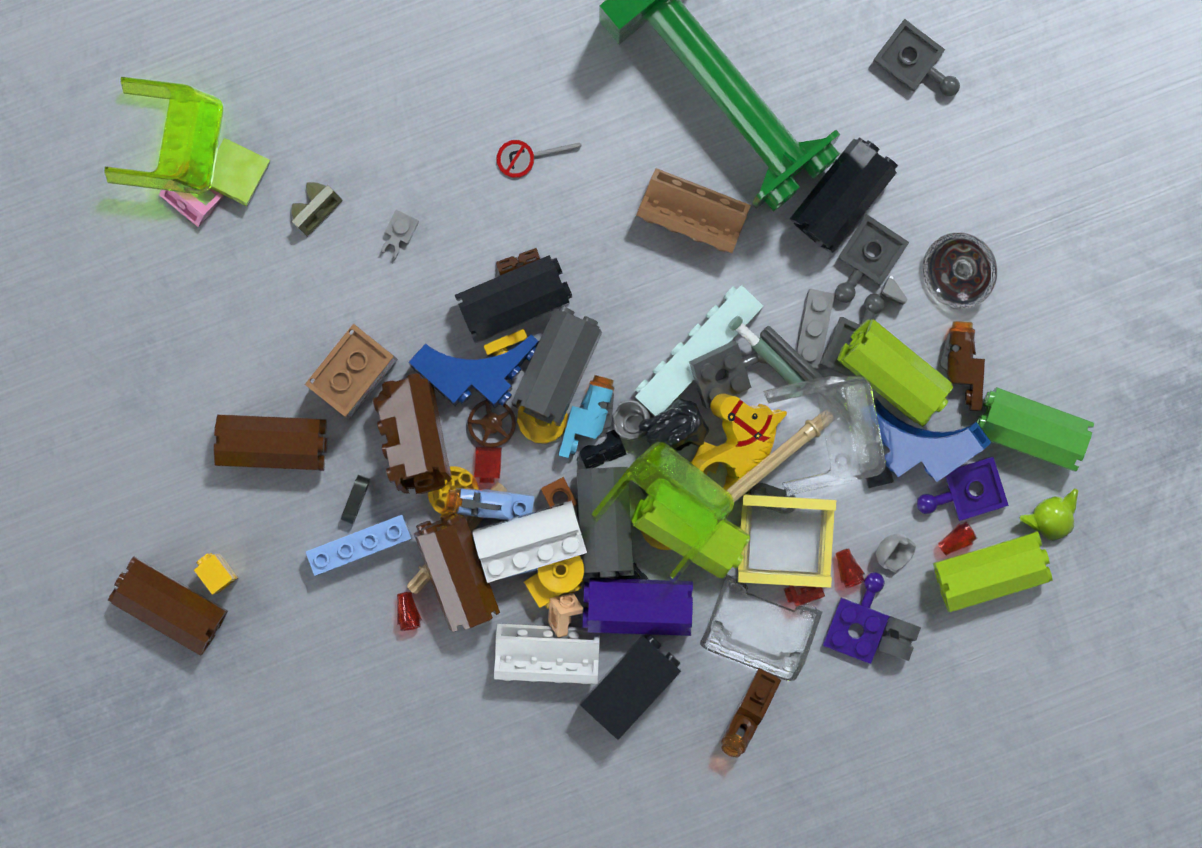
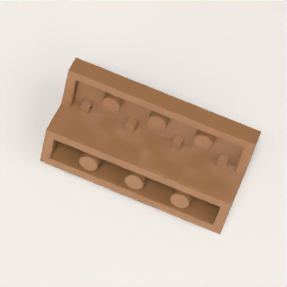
M655 168L636 216L641 217L648 223L664 226L671 232L687 235L694 241L710 244L719 251L733 253L751 205Z

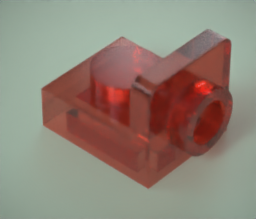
M476 447L474 477L480 478L479 483H495V478L501 479L502 448Z
M787 585V588L784 589L788 603L793 602L795 607L825 597L822 587L804 586L800 588L801 593L799 594L796 593L793 585Z

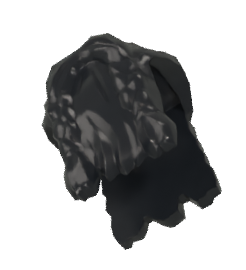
M681 398L676 400L670 409L659 413L653 418L641 421L638 426L640 431H647L645 436L648 439L646 441L653 447L651 452L654 458L663 456L674 448L677 451H681L691 444L701 446L704 444L705 437L709 433V427L702 418L697 404ZM670 453L669 455H667L666 457H664V458L661 459L660 461L667 459L670 455H673V454Z

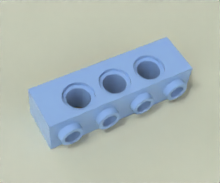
M400 515L306 551V555L314 576L413 539L405 516Z

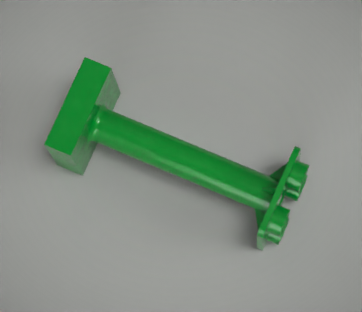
M605 0L599 5V22L618 44H621L648 21L765 162L768 170L760 192L752 202L756 209L766 202L773 212L792 198L800 188L793 178L805 169L814 179L837 160L836 158L840 155V152L835 148L834 144L841 134L835 130L823 139L798 142L681 0Z

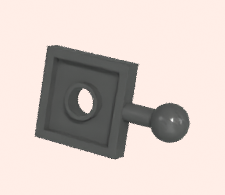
M906 19L902 21L873 59L875 63L912 91L916 89L926 75L940 84V90L946 96H953L960 89V82L956 77H945V75L932 67L945 49ZM906 48L913 49L916 53V59L912 62L905 61L902 57V51Z
M866 214L838 256L839 259L853 267L854 271L847 282L837 286L835 290L836 298L843 303L852 301L856 294L855 287L863 274L881 286L909 244V241ZM877 243L881 248L880 255L877 257L869 256L866 251L867 245Z
M870 294L866 297L864 301L866 312L860 325L844 317L839 318L820 362L821 365L865 385L867 384L837 359L844 344L847 343L849 345L852 341L850 336L866 320L874 319L875 314L880 313L884 309L885 302L879 294Z
M731 341L689 361L702 405L708 409L714 397L719 394L735 396L752 388L746 368L758 362L767 364V362L756 351L742 358L738 343ZM721 369H725L724 377L720 380H716L715 376L717 372Z

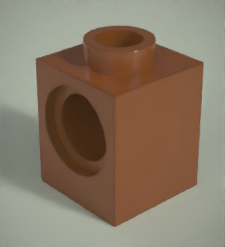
M564 477L541 488L550 507L555 505L553 496L558 491L565 492L568 496V501L572 500L573 506L577 505Z

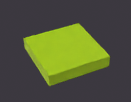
M224 138L205 172L201 184L248 206L270 164V160Z

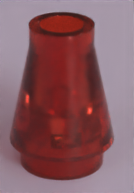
M966 521L963 524L959 523L938 545L947 556L952 552L973 545V541L978 539V537Z
M847 548L835 553L841 583H844L845 588H851L865 581L863 577L865 573L850 549Z
M412 592L397 594V625H400V630L409 631L420 628L422 618L414 602Z

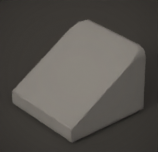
M890 275L881 291V296L903 305L908 299Z

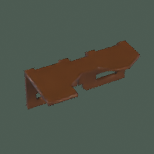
M537 248L520 253L518 257L514 258V256L497 261L496 265L501 276L539 260L540 256ZM523 262V265L516 267V264Z

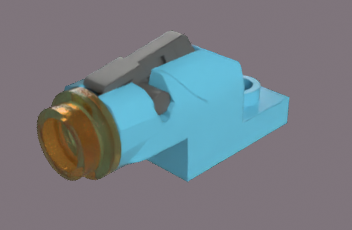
M594 375L593 381L590 380L588 391L581 403L583 408L575 406L571 408L559 456L569 459L570 454L575 455L579 440L574 439L575 434L596 439L603 432V429L611 426L614 402L613 391L615 389L613 387L614 380Z

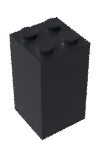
M642 634L580 702V706L617 740L624 735L681 672V669L678 667L681 664L680 661L670 652L666 655L659 650L661 644L651 635L646 638Z

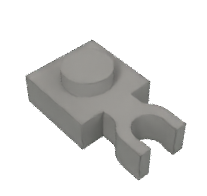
M395 210L385 230V233L391 237L383 244L381 251L385 253L386 248L389 245H393L395 247L393 257L397 258L400 251V242L409 244L419 220Z

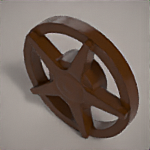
M484 400L471 410L468 417V429L472 438L480 445L498 447L508 442L513 436L516 428L515 415L507 404L503 405L507 412L500 415L492 413L489 406L490 403ZM486 405L487 414L480 420H472L475 412L480 407ZM510 414L512 427L509 434H507L501 428L502 420ZM472 424L482 425L485 431L483 441L473 432ZM497 432L506 437L497 443L486 442L490 434Z

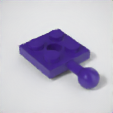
M994 457L958 467L945 476L949 492L935 497L931 494H923L917 500V508L923 514H931L936 510L937 506L953 501L959 521L1009 506ZM974 481L980 482L983 486V492L979 496H973L969 492V486Z
M873 572L865 577L864 586L866 591L861 604L842 597L840 598L822 644L823 646L869 664L872 663L889 619V615L870 608L875 593L880 592L885 584L881 574ZM854 623H858L863 627L862 635L857 638L850 636L848 632L849 627Z

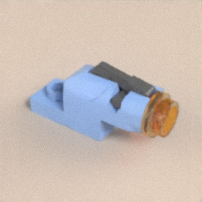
M455 488V490L449 489L446 510H451L452 513L508 520L531 513L534 496L488 489Z

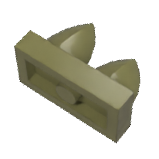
M307 182L306 189L311 202L309 204H292V222L306 236L343 201L328 185Z

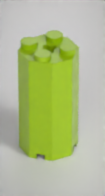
M874 319L866 320L850 336L852 338L850 344L845 343L841 348L837 359L840 363L921 427L928 423L935 411L941 412L947 405L948 400L946 396L953 389L952 383Z
M660 478L648 487L646 493L649 495L645 500L640 499L632 516L631 522L634 523L633 526L718 578L723 579L732 567L736 569L743 560L742 550L750 540L749 534Z
M1038 531L934 562L933 567L936 580L940 585V593L947 611L953 612L1053 581L1051 571L1048 566L1046 567L1047 564H1050L1046 549H1040L1042 542Z

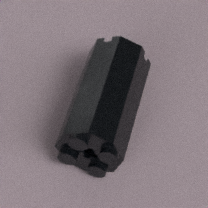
M861 138L853 139L790 217V220L794 222V225L815 243L816 241H821L823 243L821 247L831 253L837 249L897 173L895 169L898 165L886 156L884 158L878 154L880 149L869 140L866 142Z
M550 255L455 295L457 301H463L458 305L472 335L477 334V336L472 337L475 344L552 312L554 309H559L560 306L570 304L569 299L572 298V293L567 281L562 283L559 275L563 273L557 258L551 259Z

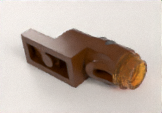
M953 321L952 328H949L940 366L947 371L948 380L952 384L970 385V389H966L965 405H969V411H981L985 359L973 358L976 355L973 323Z
M758 668L722 738L721 748L725 754L731 757H739L746 751L758 725L767 712L781 679Z

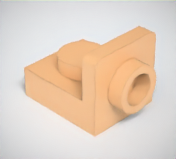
M571 593L550 598L548 623L558 638L567 636L568 625L571 624V616L583 613V607L575 594Z

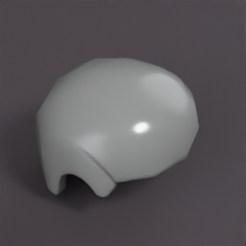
M633 400L620 402L618 409L612 416L614 428L618 435L631 441L645 436L647 431H640L638 426L641 421L651 418L648 409L642 403Z
M903 534L890 535L879 544L876 552L877 561L884 569L896 572L910 561L915 553L916 545Z

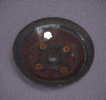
M953 232L938 238L929 247L923 261V276L928 290L939 302L951 308L967 309L982 303L992 293L997 281V264L991 249L980 238L965 232ZM964 263L969 266L968 272L963 269Z

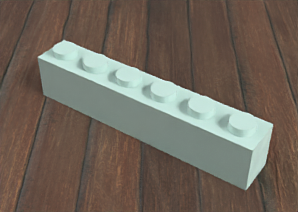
M742 285L738 289L733 286L723 296L726 299L725 303L720 308L715 305L705 315L708 318L707 322L703 326L698 323L688 333L691 337L685 345L680 342L670 352L673 355L667 364L662 361L652 371L656 375L651 381L648 382L645 379L635 389L638 393L635 398L653 416L665 411L693 382L694 377L689 361L729 343L738 334L736 330L732 331L728 327L733 318L740 316L743 319L742 323L746 326L763 308V305Z

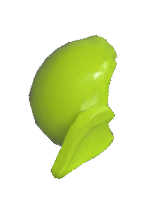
M1074 488L1064 498L1054 496L1044 499L1036 505L1033 514L1020 515V521L1041 532L1044 537L1052 541L1067 536L1074 529L1073 514L1076 510L1079 491Z

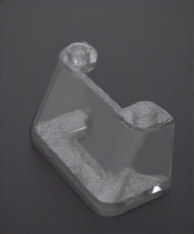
M726 575L702 635L700 645L710 652L756 670L761 668L782 680H796L805 665L823 611L807 603L799 605L795 610L748 593V585L738 582V576Z

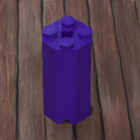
M590 578L589 582H584V602L589 603V607L583 608V628H588L589 633L691 636L693 581Z

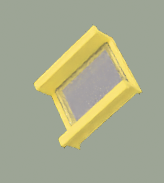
M743 495L741 529L750 535V540L741 553L743 560L738 566V582L831 588L834 511H836L837 500Z

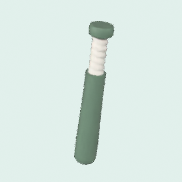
M740 316L733 318L728 325L732 331L736 330L752 345L751 348L794 390L801 393L807 389L809 383L762 338H757L742 323L743 319Z

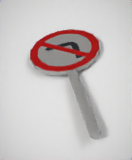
M510 140L499 148L497 165L506 176L520 178L530 172L534 165V157L580 148L582 144L574 143L533 152L527 143L520 140Z

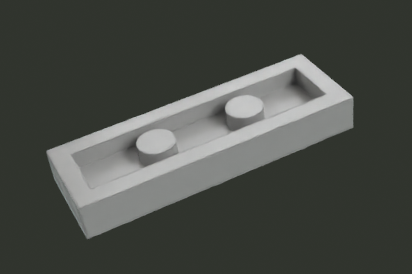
M809 289L797 352L814 369H820L835 294Z

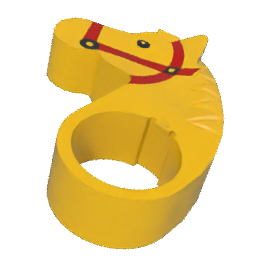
M719 394L714 397L710 408L714 416L722 419V428L727 440L725 443L695 457L689 463L684 475V486L688 495L695 501L713 508H721L730 504L724 498L723 493L770 455L775 440L776 426L787 415V411L771 410L763 404L748 406L740 398L728 394ZM720 462L726 467L728 473L725 485L718 495L706 499L700 490L701 474L710 464Z

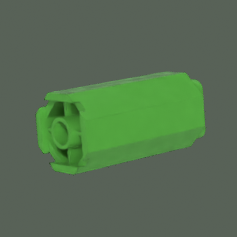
M998 387L994 388L993 391H987L982 406L986 407L983 415L978 416L976 422L991 442L1074 472L1078 470L1079 466L1075 465L1077 460L1082 461L1092 437V432L1088 431V428H1093L1094 422Z

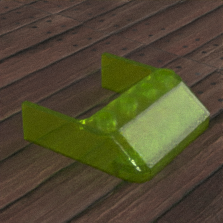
M121 77L120 82L124 94L169 99L157 169L153 172L105 167L104 172L107 182L192 194L206 193L212 185L224 115L221 100L185 84Z
M657 442L652 444L631 464L591 515L593 520L598 522L628 483L633 481L696 530L699 534L697 542L669 575L670 580L675 583L730 515L734 508V500L729 492L669 445Z

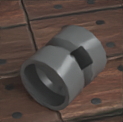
M889 616L885 628L887 635L882 636L878 650L909 661L914 649L911 643L917 640L921 627Z

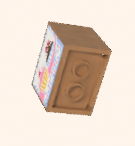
M352 324L304 385L344 417L350 419L398 359L359 327Z

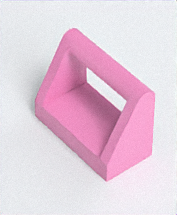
M188 159L164 182L159 196L199 227L225 196L208 188L216 196L205 206L182 187L178 181L186 171L199 182H201L205 174Z

